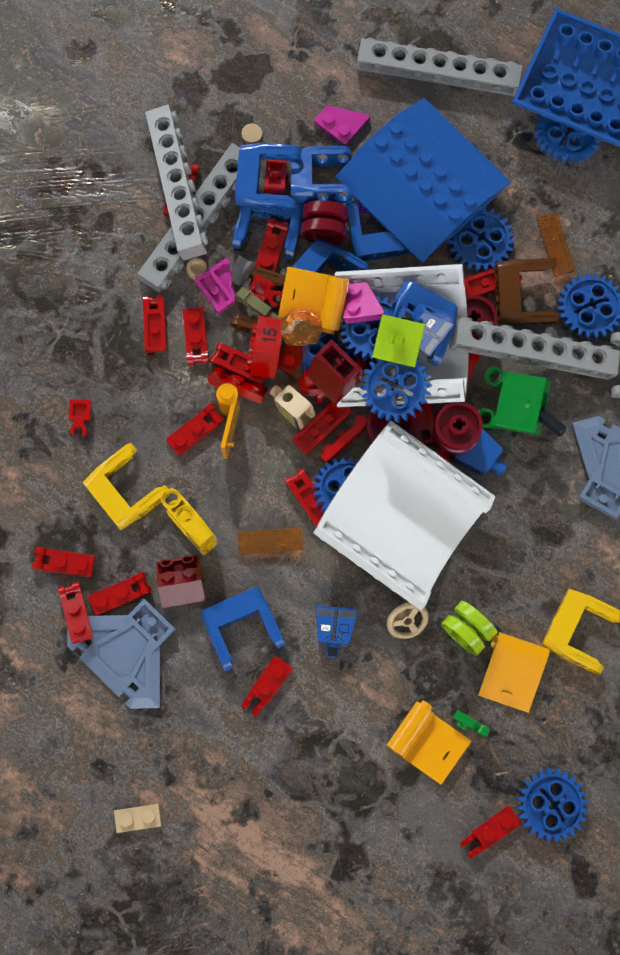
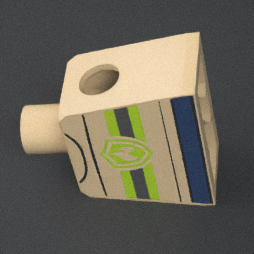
M277 384L271 389L270 394L275 398L274 401L277 409L299 431L316 417L312 404L290 385L283 389Z

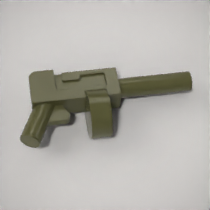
M241 287L235 295L236 302L243 303L253 311L251 318L258 320L259 316L281 319L272 312V308L256 296L251 295V292L246 288ZM284 321L283 331L292 336L296 329Z

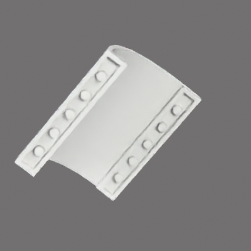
M463 264L336 272L334 275L349 279V284L367 282L375 297L379 296L380 301L388 297L389 304L394 300L402 284L405 281H410L455 304L458 307L456 321L461 317H468ZM450 342L442 361L437 366L428 363L427 354L419 349L417 360L420 359L422 361L420 367H427L426 372L423 374L431 376L430 379L426 380V382L432 384V387L426 388L431 393V396L424 397L428 403L465 402L468 381V352L449 349ZM408 378L406 381V386H413L416 382V378ZM385 382L394 389H398L409 396H413L412 392L403 389L399 384L396 385L392 382ZM358 383L337 404V407L366 406L365 403L369 399H363L362 395L367 393V391L360 389L366 383ZM385 386L377 390L378 396H383L386 393ZM404 396L396 399V405L405 403Z
M390 421L342 484L313 533L335 548L339 553L349 558L357 566L367 571L375 579L388 586L393 592H396L410 604L422 610L426 606L431 594L430 591L449 557L479 516L491 509L495 496L397 424Z

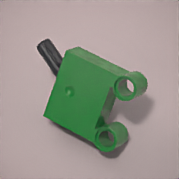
M496 366L486 370L485 381L489 385L501 389L497 412L487 408L478 411L483 421V428L487 430L498 428L540 436L542 425L544 424L558 437L565 433L566 426L546 409L552 381L543 377L506 372ZM500 373V379L497 382H493L494 375ZM491 414V421L485 424V417Z

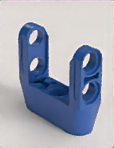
M269 143L240 145L235 204L259 210L296 211V199L286 195L258 194L261 159L283 161L301 158L302 148L296 145Z
M311 146L303 148L301 158L291 161V198L304 204L318 200L337 202L342 205L351 203L353 200V190L345 184H312V167H343L352 158L351 149L346 146ZM323 154V155H326L327 157H326V158H323V159H320V158H318L317 156ZM340 154L347 155L346 158H339L337 156ZM343 192L348 193L347 196H340L339 194ZM319 193H326V194H328L327 196H324V197L318 196Z
M259 190L258 194H264V191ZM297 202L296 211L259 210L241 206L233 236L232 248L241 250L245 244L251 216L266 219L273 217L276 218V221L290 222L285 242V259L293 261L301 232L302 213L305 204Z
M354 200L346 204L351 244L356 257L363 261L411 254L389 231L362 235L358 206Z
M319 238L293 266V268L321 273L328 264L341 272L357 271L356 267L361 270H370L369 265L339 245ZM339 257L344 258L346 263H342Z
M405 281L391 303L387 313L388 316L398 318V314L403 307L413 311L418 304L422 303L448 313L454 322V326L430 356L427 355L428 363L437 366L442 361L453 334L458 307L416 283Z
M259 587L247 590L201 611L207 631L225 672L233 669V666L231 664V656L219 629L259 612L270 639L276 644L277 649L285 646L269 605Z

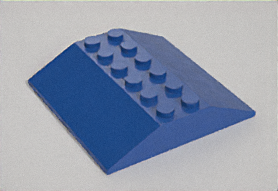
M555 8L516 91L512 104L620 147V33Z
M425 98L394 116L365 142L335 176V179L340 184H345L353 190V197L421 264L425 263L511 184V181Z

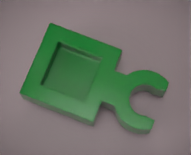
M459 710L452 717V720L456 721L454 725L464 731L468 728L484 738L487 737L490 731L488 727L478 723Z

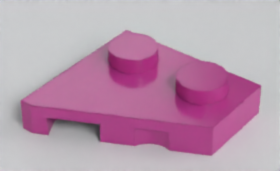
M326 106L314 119V124L342 146H347L368 123L370 116L364 113Z
M225 258L194 279L195 284L218 315L235 304L228 258Z
M367 282L349 284L344 305L343 319L345 324L381 320L382 314L385 315L384 310Z

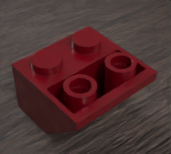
M331 339L316 354L306 376L337 405L361 381V378L366 376V373Z
M187 555L181 558L164 559L156 562L157 586L162 608L205 601L199 555Z

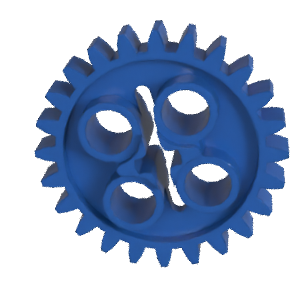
M542 115L538 117L534 128V137L537 138L536 145H541L540 151H547L546 157L553 155V161L559 158L561 164H563L564 160H567L568 164L571 165L573 160L577 164L580 163L581 159L587 161L588 156L592 157L594 152L597 151L601 139L572 128L565 144L561 147L560 144L569 126Z
M485 207L482 212H479L447 243V247H453L450 249L449 254H456L454 262L461 260L463 266L465 264L468 265L467 271H470L472 267L475 268L476 273L479 272L480 268L483 269V272L487 271L488 267L493 269L496 262L508 261L509 256L507 254H512L513 249L510 247H514L515 241L511 240L515 235L510 233L512 225L506 226L507 218L500 219L501 212L496 216L493 215V208L488 213ZM479 223L483 228L477 229L474 227V224ZM496 235L500 240L494 241L490 236ZM468 239L471 241V244L465 245L461 240ZM485 251L488 256L482 257L478 252Z
M588 272L583 279L579 274L577 281L571 278L570 285L565 284L563 287L565 291H561L559 294L561 298L558 299L557 304L562 306L558 307L557 312L563 313L560 315V320H566L563 327L571 326L570 334L575 330L577 331V338L581 334H585V340L590 335L596 340L598 334L605 338L606 332L612 334L613 328L618 329L620 326L618 323L620 322V293H617L620 286L612 287L613 279L606 282V275L598 279V273H595L594 277L591 278ZM597 290L601 293L602 296L597 297L592 293V291ZM574 297L580 298V299L582 300V303H581V304L575 303V302L573 301V298H574ZM606 309L610 315H603L600 310ZM581 316H587L591 322H583Z
M377 296L376 299L384 310L385 315H387L391 303L389 304L388 297L380 301V297ZM342 317L344 324L340 325L341 331H343L341 337L345 339L343 341L344 346H349V353L354 352L356 359L362 355L363 362L369 357L371 362L374 363L376 358L372 357L375 347L373 343L377 339L379 330L377 328H379L381 320L345 324ZM359 330L365 331L363 334H356Z
M377 359V364L370 362L372 370H364L368 377L361 378L366 385L361 386L360 389L367 391V393L362 395V398L369 399L365 405L367 407L373 406L371 409L373 414L379 411L378 417L380 419L386 415L388 422L394 417L398 423L400 416L405 421H408V414L416 417L414 410L423 411L420 404H428L424 397L431 396V393L426 388L432 387V384L426 382L431 376L423 374L426 372L427 367H420L422 363L420 359L416 361L415 367ZM396 367V374L393 377H388V370ZM380 377H383L396 385L399 384L403 389L412 392L413 396H409L398 389H394L389 384L380 381ZM410 377H415V384L411 387H407V379ZM385 386L386 393L383 396H378L377 390ZM404 396L405 403L402 406H396V399Z
M341 456L339 463L333 458L331 465L326 462L323 466L324 469H319V475H316L314 479L317 483H314L312 489L317 490L313 494V497L319 498L316 505H323L321 513L326 511L347 479L344 473L350 474L359 462V458L356 463L353 462L352 456L349 457L348 461H345L344 457ZM328 486L336 487L337 492L329 490Z
M550 768L545 769V774L542 770H537V777L534 774H530L531 782L523 780L526 788L518 789L523 794L522 797H516V800L520 801L521 805L515 807V809L522 810V813L517 817L525 819L522 827L530 826L528 833L533 834L536 832V839H541L544 835V841L546 842L550 841L551 836L553 842H558L559 836L562 840H567V833L575 836L573 828L581 830L582 828L578 822H586V819L581 815L582 813H588V810L584 809L583 805L589 803V801L582 800V796L586 792L579 791L582 783L574 784L576 777L571 776L568 778L567 771H563L560 775V769L558 768L554 769L553 774ZM553 783H556L558 786V793L556 795H553L550 791ZM541 788H543L546 797L540 792ZM535 796H538L541 800L538 808H535L532 803ZM550 801H555L554 809H549ZM566 802H569L571 805V811L568 814L563 810ZM558 813L564 818L563 822H561ZM548 815H551L554 819L551 827L546 825V817Z

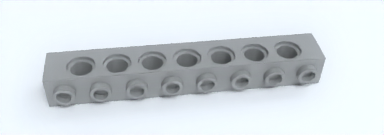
M361 38L357 59V70L515 96L522 71V65L512 61L501 62L494 58L483 59L477 58L475 55L465 56L452 51L441 52L434 48H417L415 45H400L393 41L382 42L374 38ZM376 54H382V55H384V56H383V57H377V56H375V55H376ZM401 57L404 60L398 61L395 58ZM420 60L424 63L417 64L415 61ZM435 64H442L443 67H437ZM456 67H461V68H463L464 70L458 71V70H456L455 68H456ZM480 70L483 74H477L475 71ZM495 74H502L504 77L499 78Z
M169 104L146 111L177 251L183 261L207 254L205 245L209 243L206 233H202L201 227H204V222L201 214L198 215L197 212L200 209L198 199L193 196V192L196 189L193 180L189 179V175L192 172L189 163L185 162V157H187L185 146L181 145L180 142L183 140V135L180 128H177L176 125L179 123L176 111L172 112Z
M233 143L194 195V197H197L200 209L197 210L198 215L201 214L204 222V227H201L202 233H207L210 223H215L219 216L218 212L222 207L225 208L228 205L233 191H236L237 172H228L231 168H238L240 147ZM219 184L226 185L224 189L216 188ZM213 200L214 204L206 205L205 202ZM172 226L137 273L141 282L158 293L169 287L174 273H178L184 265L179 253L175 255L169 253L172 249H177ZM161 265L167 266L165 271L157 270Z
M461 317L456 321L449 349L606 380H610L618 375L620 351L612 349L611 346H594L593 343L587 341L574 342L572 338L567 337L554 338L552 334L547 333L534 334L532 330L528 329L514 330L512 326L508 325L494 326L493 323L488 321L474 322L473 319L468 317ZM471 332L477 334L478 340L473 338ZM492 336L498 339V344L492 340ZM512 340L518 343V348L513 345ZM532 344L538 347V352L533 349ZM553 348L557 350L558 356L554 354ZM572 352H575L577 354L578 359L574 358ZM592 356L596 357L597 363L593 361Z

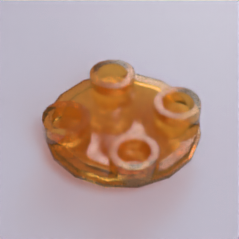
M298 308L291 310L283 317L280 331L286 344L303 346L318 342L323 325L320 316L315 311L308 308Z

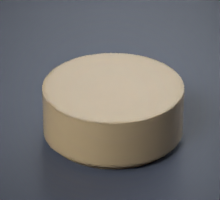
M247 124L242 129V140L246 144H256L261 141L262 130L258 125Z
M201 258L191 259L186 266L187 274L192 279H196L208 270L206 262Z

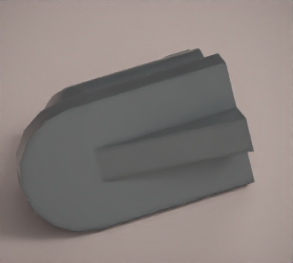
M238 255L231 270L232 282L239 286L245 284L255 263Z

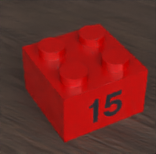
M259 316L258 324L253 323L247 366H251L250 375L275 379L284 326L283 319Z

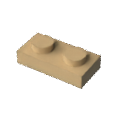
M159 804L114 810L117 833L162 826Z

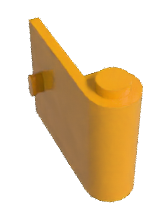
M287 267L278 317L317 325L322 328V332L335 334V331L340 330L349 279Z
M225 383L218 387L216 397L220 412L228 417L221 443L223 459H228L230 448L235 445L232 440L240 411V402L236 387Z
M499 632L498 635L492 638L490 647L493 648L492 656L478 696L529 713L550 649Z
M425 701L421 703L416 702L386 746L442 785L472 741L435 716L432 712L433 707Z

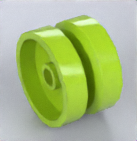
M461 601L454 608L456 617L448 615L441 623V626L460 646L477 656L485 647L481 639L490 641L498 631L477 609L467 602Z

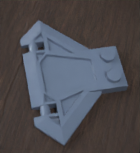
M600 416L573 422L572 427L589 479L578 499L616 520L620 515V427L614 424L611 429L603 425L605 419ZM598 432L606 436V438L602 439L597 436Z
M143 599L129 615L89 616L94 638L90 639L93 642L90 646L85 641L72 644L67 628V646L72 651L78 647L83 652L79 658L118 697L125 693L129 697L125 704L130 709L160 708V646L176 629L146 599ZM133 683L139 687L136 692L130 687Z

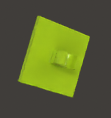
M382 314L372 357L415 367L425 324Z

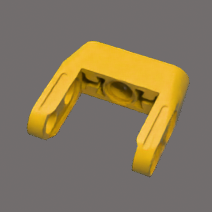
M132 443L118 450L83 481L85 487L120 530L138 521L162 502V493L169 489L166 485L157 487L130 508L107 478L132 460L133 455L137 452L136 447Z
M167 489L162 493L161 501L170 519L202 555L209 553L218 544L215 534L176 489ZM173 493L177 495L178 500H172L168 504L165 502L168 494Z
M568 589L542 645L558 656L594 674L601 675L604 666L597 659L569 646L568 643L584 609L612 623H620V610L590 595Z

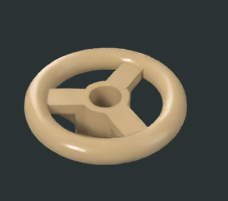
M409 602L397 606L388 616L387 629L392 636L399 639L415 637L425 629L429 619L428 611L425 607L420 610ZM420 611L422 621L417 627L414 624V617ZM403 625L404 627H409L411 631L402 633L396 631L394 627Z

